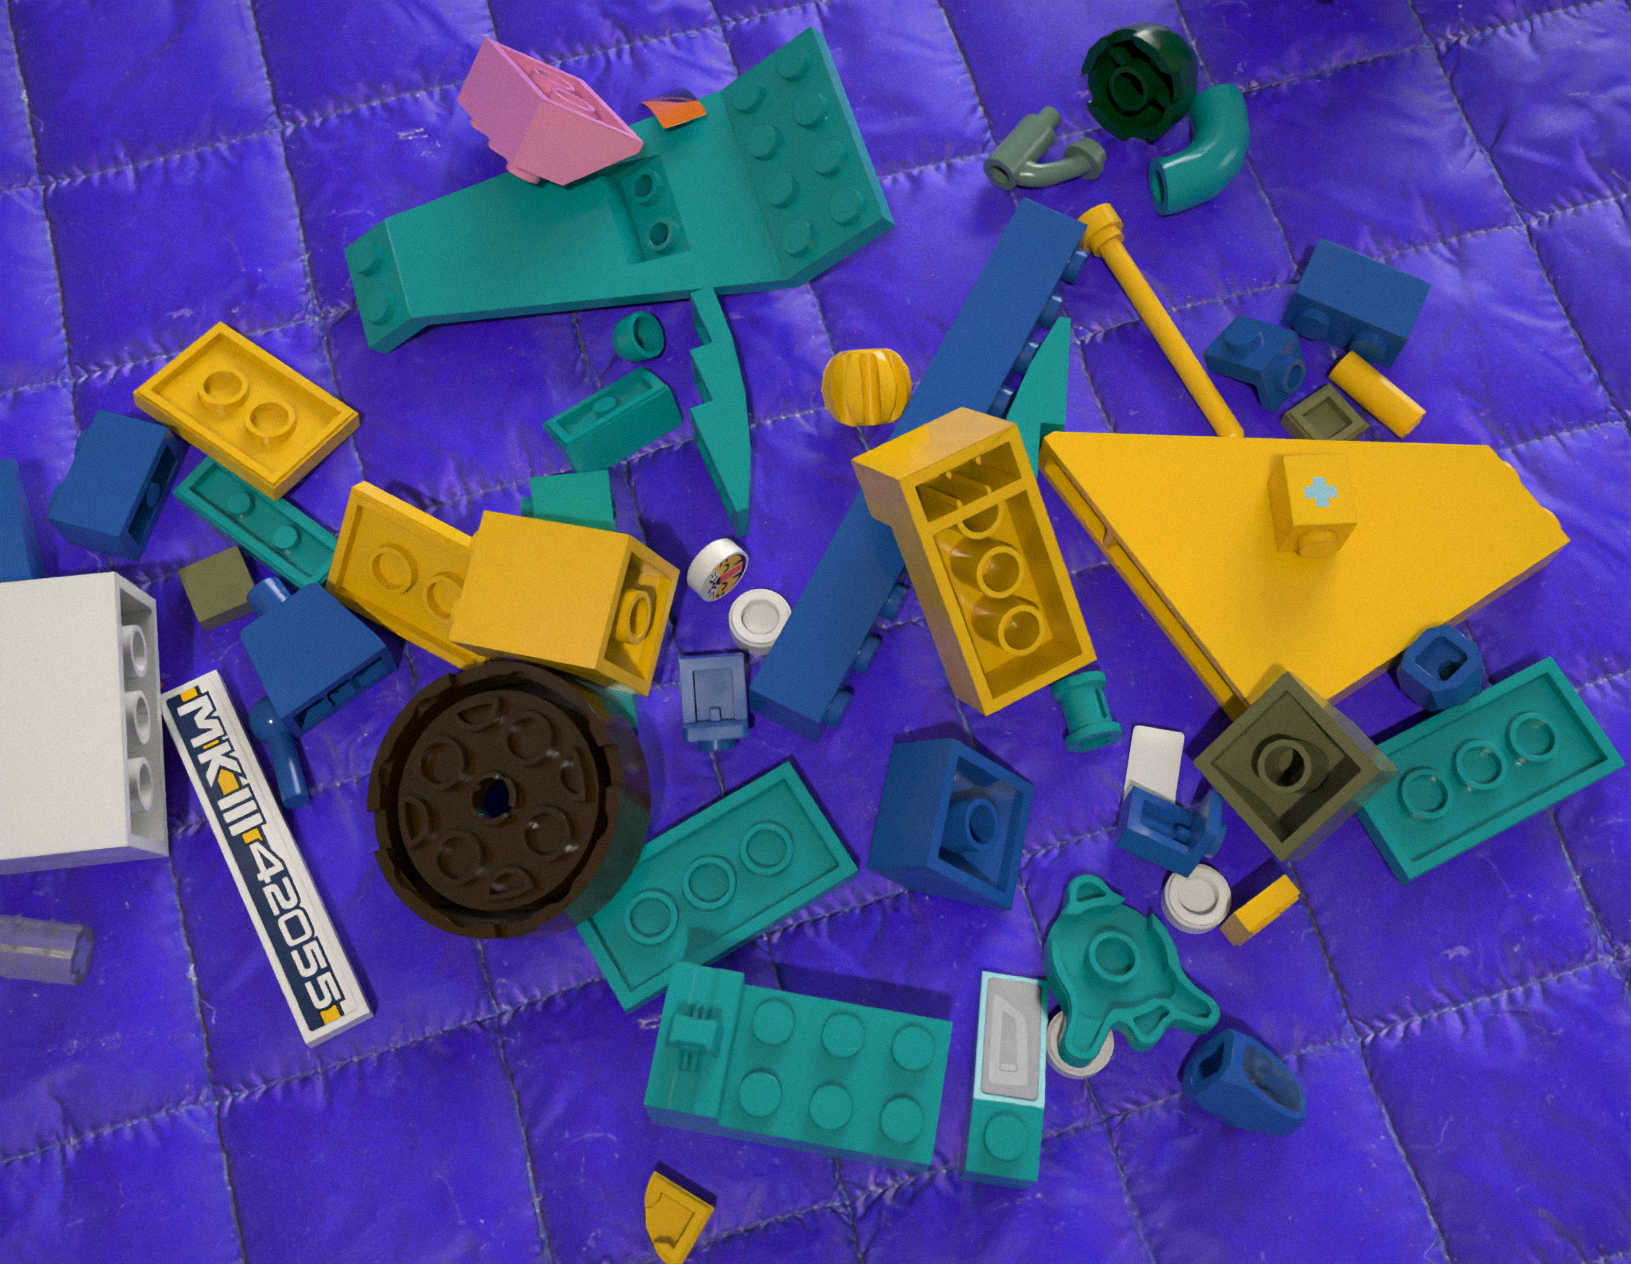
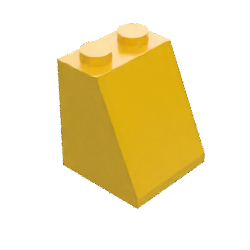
M484 510L479 529L475 532L469 544V566L461 595L456 598L451 609L450 622L452 628L448 641L480 656L500 661L524 663L564 677L648 697L680 570L630 534Z

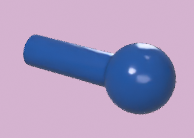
M268 695L259 699L251 708L249 727L259 741L268 744L283 806L289 809L299 808L307 804L310 798L294 736L275 712ZM300 713L293 717L297 724H299Z

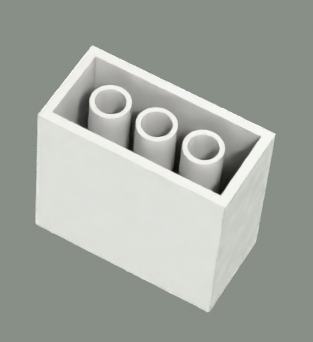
M115 571L0 583V875L169 857L156 600Z

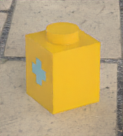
M1347 453L1282 455L1267 483L1277 552L1299 551L1301 556L1316 558L1327 556L1340 550L1358 524Z

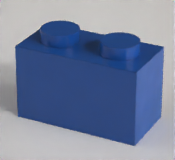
M1320 237L1280 323L1295 329L1300 335L1308 339L1321 340L1347 352L1353 350L1366 362L1378 364L1390 370L1411 334L1432 284Z
M98 409L89 429L84 430L77 440L75 459L65 481L58 484L51 495L47 519L71 545L139 563L186 458V454L169 427Z

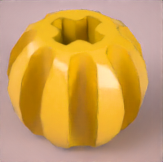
M889 348L859 349L839 352L830 359L823 372L821 392L827 410L838 423L850 427L874 426L893 423L901 417L911 399L913 383L908 366L895 351Z

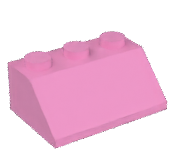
M485 37L457 98V101L472 118L470 125L489 138L488 147L508 161L506 169L515 176L533 184H538L540 179L544 178L564 186L638 154L644 143L582 79Z

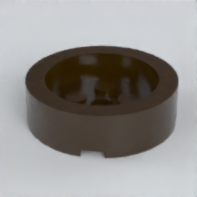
M491 661L485 662L486 665L474 667L456 675L448 673L426 686L407 703L387 730L376 754L369 779L367 812L374 813L375 832L379 850L374 851L378 866L394 893L412 912L434 927L448 933L479 939L532 940L566 932L597 914L613 899L631 875L641 854L649 826L651 788L648 768L638 739L622 714L605 697L578 681L519 662ZM504 780L509 790L508 805L512 808L509 812H503L499 817L493 819L486 811L485 795L492 784Z

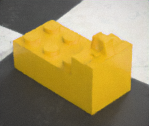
M960 407L850 460L862 487L872 518L892 528L955 697L987 717L1097 660L1017 423Z

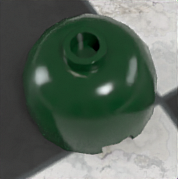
M1140 21L1112 30L1101 37L1088 50L1082 66V76L1088 74V85L1093 97L1087 102L1090 112L1102 128L1124 141L1131 137L1149 139V141L1158 139L1183 119L1189 112L1197 94L1199 68L1193 50L1180 34L1168 26Z

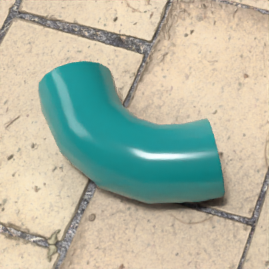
M1219 84L1209 87L1196 95L1187 113L1193 129L1191 143L1183 151L1170 156L1155 158L1150 162L1148 172L1150 195L1156 212L1160 216L1180 213L1213 200L1241 172L1251 143V131L1247 104L1241 89L1237 85Z

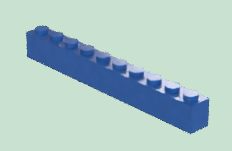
M1023 197L887 442L960 407L1001 419L1005 418L1016 393L1015 389L1010 388L1017 372L1025 376L1031 361L1041 347V343L1035 341L1041 327L1043 326L1051 330L1057 321L1066 299L1065 296L1060 295L1066 281L1075 285L1085 268L1090 254L1089 251L1082 249L1088 227L1087 224ZM862 487L749 688L750 711L817 744L827 726L838 729L853 699V694L846 691L856 672L866 675L871 669L882 644L881 640L875 638L885 619L893 623L896 621L910 592V588L903 586L909 573L892 528L872 518Z

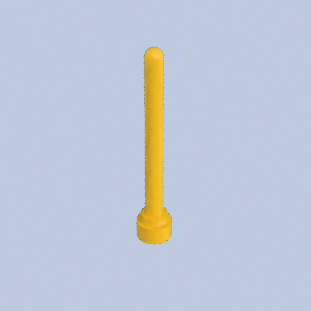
M1104 203L1086 211L1077 219L1088 225L1082 248L1089 252L1092 251L1095 257H1103L1218 437H1244V431L1123 246L1122 242L1125 236L1121 231L1124 224L1112 205Z

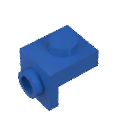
M1238 315L1203 352L1209 371L1256 385L1262 408L1271 412H1275L1291 394L1296 392L1307 376L1296 331Z
M743 652L679 657L683 742L697 741L699 751H723L736 748L737 738L749 737Z
M1133 786L1121 805L1115 845L1131 852L1142 860L1151 861L1188 878L1203 857L1211 859L1216 855L1224 841L1227 823L1221 821L1223 797L1220 793L1210 789L1192 813Z

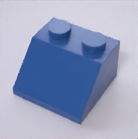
M954 738L894 743L866 869L911 891L1001 911L1012 910L1035 786Z

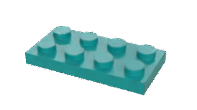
M1549 656L1483 690L1480 695L1468 698L1461 704L1452 706L1377 745L1400 772L1355 814L1400 885L1403 886L1610 776L1624 767L1626 763L1556 662Z
M787 761L643 845L639 859L620 891L597 914L576 926V929L625 1014L628 1016L667 992L673 960L709 967L858 877L859 870L794 768Z

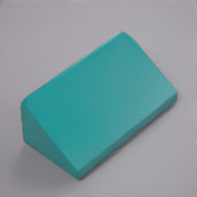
M641 366L547 420L542 426L572 471L579 473L606 470L680 426L682 417L670 388L645 366Z

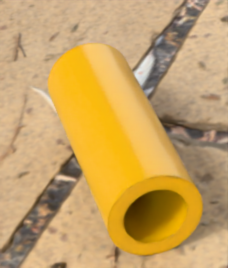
M1353 350L1335 366L1328 377L1400 439H1404L1427 414V411Z

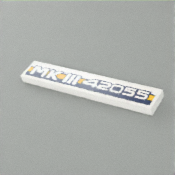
M215 669L161 694V711L305 1044L313 1048L374 1017L369 1002L222 676Z

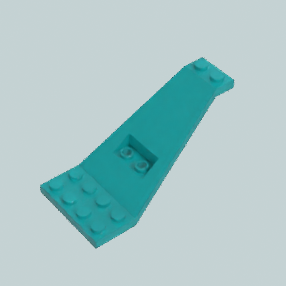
M810 26L722 90L699 98L698 101L706 110L704 116L669 128H663L656 116L629 125L628 127L644 142L638 154L564 186L541 178L538 184H533L515 176L509 171L381 221L344 249L368 347L387 354L427 325L690 298V293L711 285L716 296L801 287L896 226L824 35Z

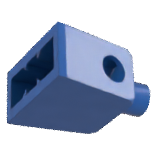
M270 577L253 586L246 596V601L259 618L244 627L239 636L275 712L296 740L398 669L384 642L316 582L309 583L291 595L279 578ZM300 713L299 724H297L293 717Z

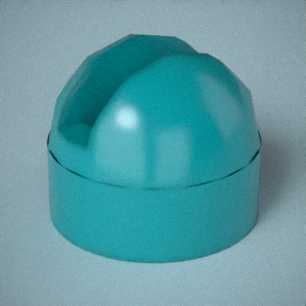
M637 311L623 317L613 328L612 348L625 361L631 363L643 362L658 356L663 349L664 336L661 326L656 318L646 311Z

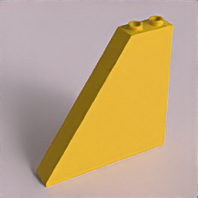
M1053 431L1043 437L1039 451V471L1232 722L1242 715L1286 671H1291L1330 704L1336 705L1400 663L1406 649L1427 628L1444 625L1454 627L1546 567L1571 541L1562 531L1556 516L1536 501L1521 483L1516 470L1509 463L1502 461L1489 445ZM1347 453L1358 524L1343 547L1330 555L1316 558L1301 556L1299 551L1277 552L1267 483L1282 455Z

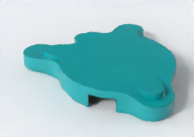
M1087 874L1075 877L1065 889L1062 912L1049 931L1043 947V968L1048 986L1061 1006L1064 1017L1063 1028L1058 1042V1054L1061 1060L1069 1066L1076 1068L1090 1065L1098 1056L1111 1030L1122 1032L1129 1046L1133 1050L1142 1053L1152 1049L1169 1028L1180 1029L1195 1035L1207 1034L1219 1021L1221 1016L1219 1006L1213 998L1195 987L1186 977L1179 963L1177 948L1166 927L1153 913L1147 919L1136 910L1123 905L1122 903L1126 898L1112 892L1099 877Z

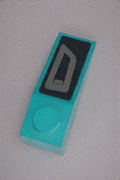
M981 972L958 1180L1027 1190L1037 1182L1045 1107L1049 986L1046 980Z

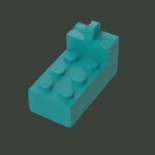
M673 960L643 1105L652 1124L925 1174L932 1165L953 1022L745 984L744 973Z

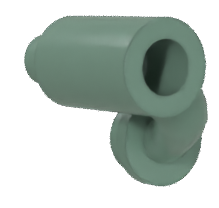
M1045 106L1037 115H1025L984 161L983 168L987 177L996 186L1004 190H1012L1017 185L1045 187L1079 176L1087 180H1094L1103 172V164L1106 162L1107 157L1099 143L1091 138L1084 137L1079 141L1070 143L1064 151L1065 159L1038 164L1039 159L1055 142L1054 129L1061 123L1059 112L1051 106Z

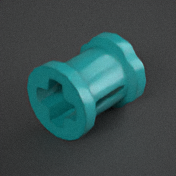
M1083 672L1066 677L1051 686L1053 699L1055 702H1060L1069 735L1065 738V744L1069 752L1081 753L1097 750L1117 742L1124 735L1121 725L1112 720L1104 693L1107 681L1103 672Z

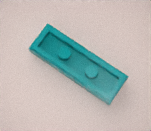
M209 456L172 491V494L180 504L295 590L299 591L309 583L315 582L325 589L338 539L282 497L277 502L273 501Z

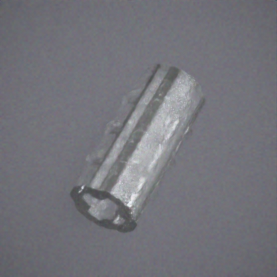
M20 913L16 916L0 914V977H6L9 981L14 978L40 981L43 985L56 983L79 986L84 982L90 969L95 946L94 931L90 929L89 925L57 921L54 917L50 920L23 917Z

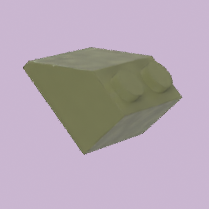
M1286 671L1192 762L1281 863L1304 860L1400 772L1352 720L1291 671Z

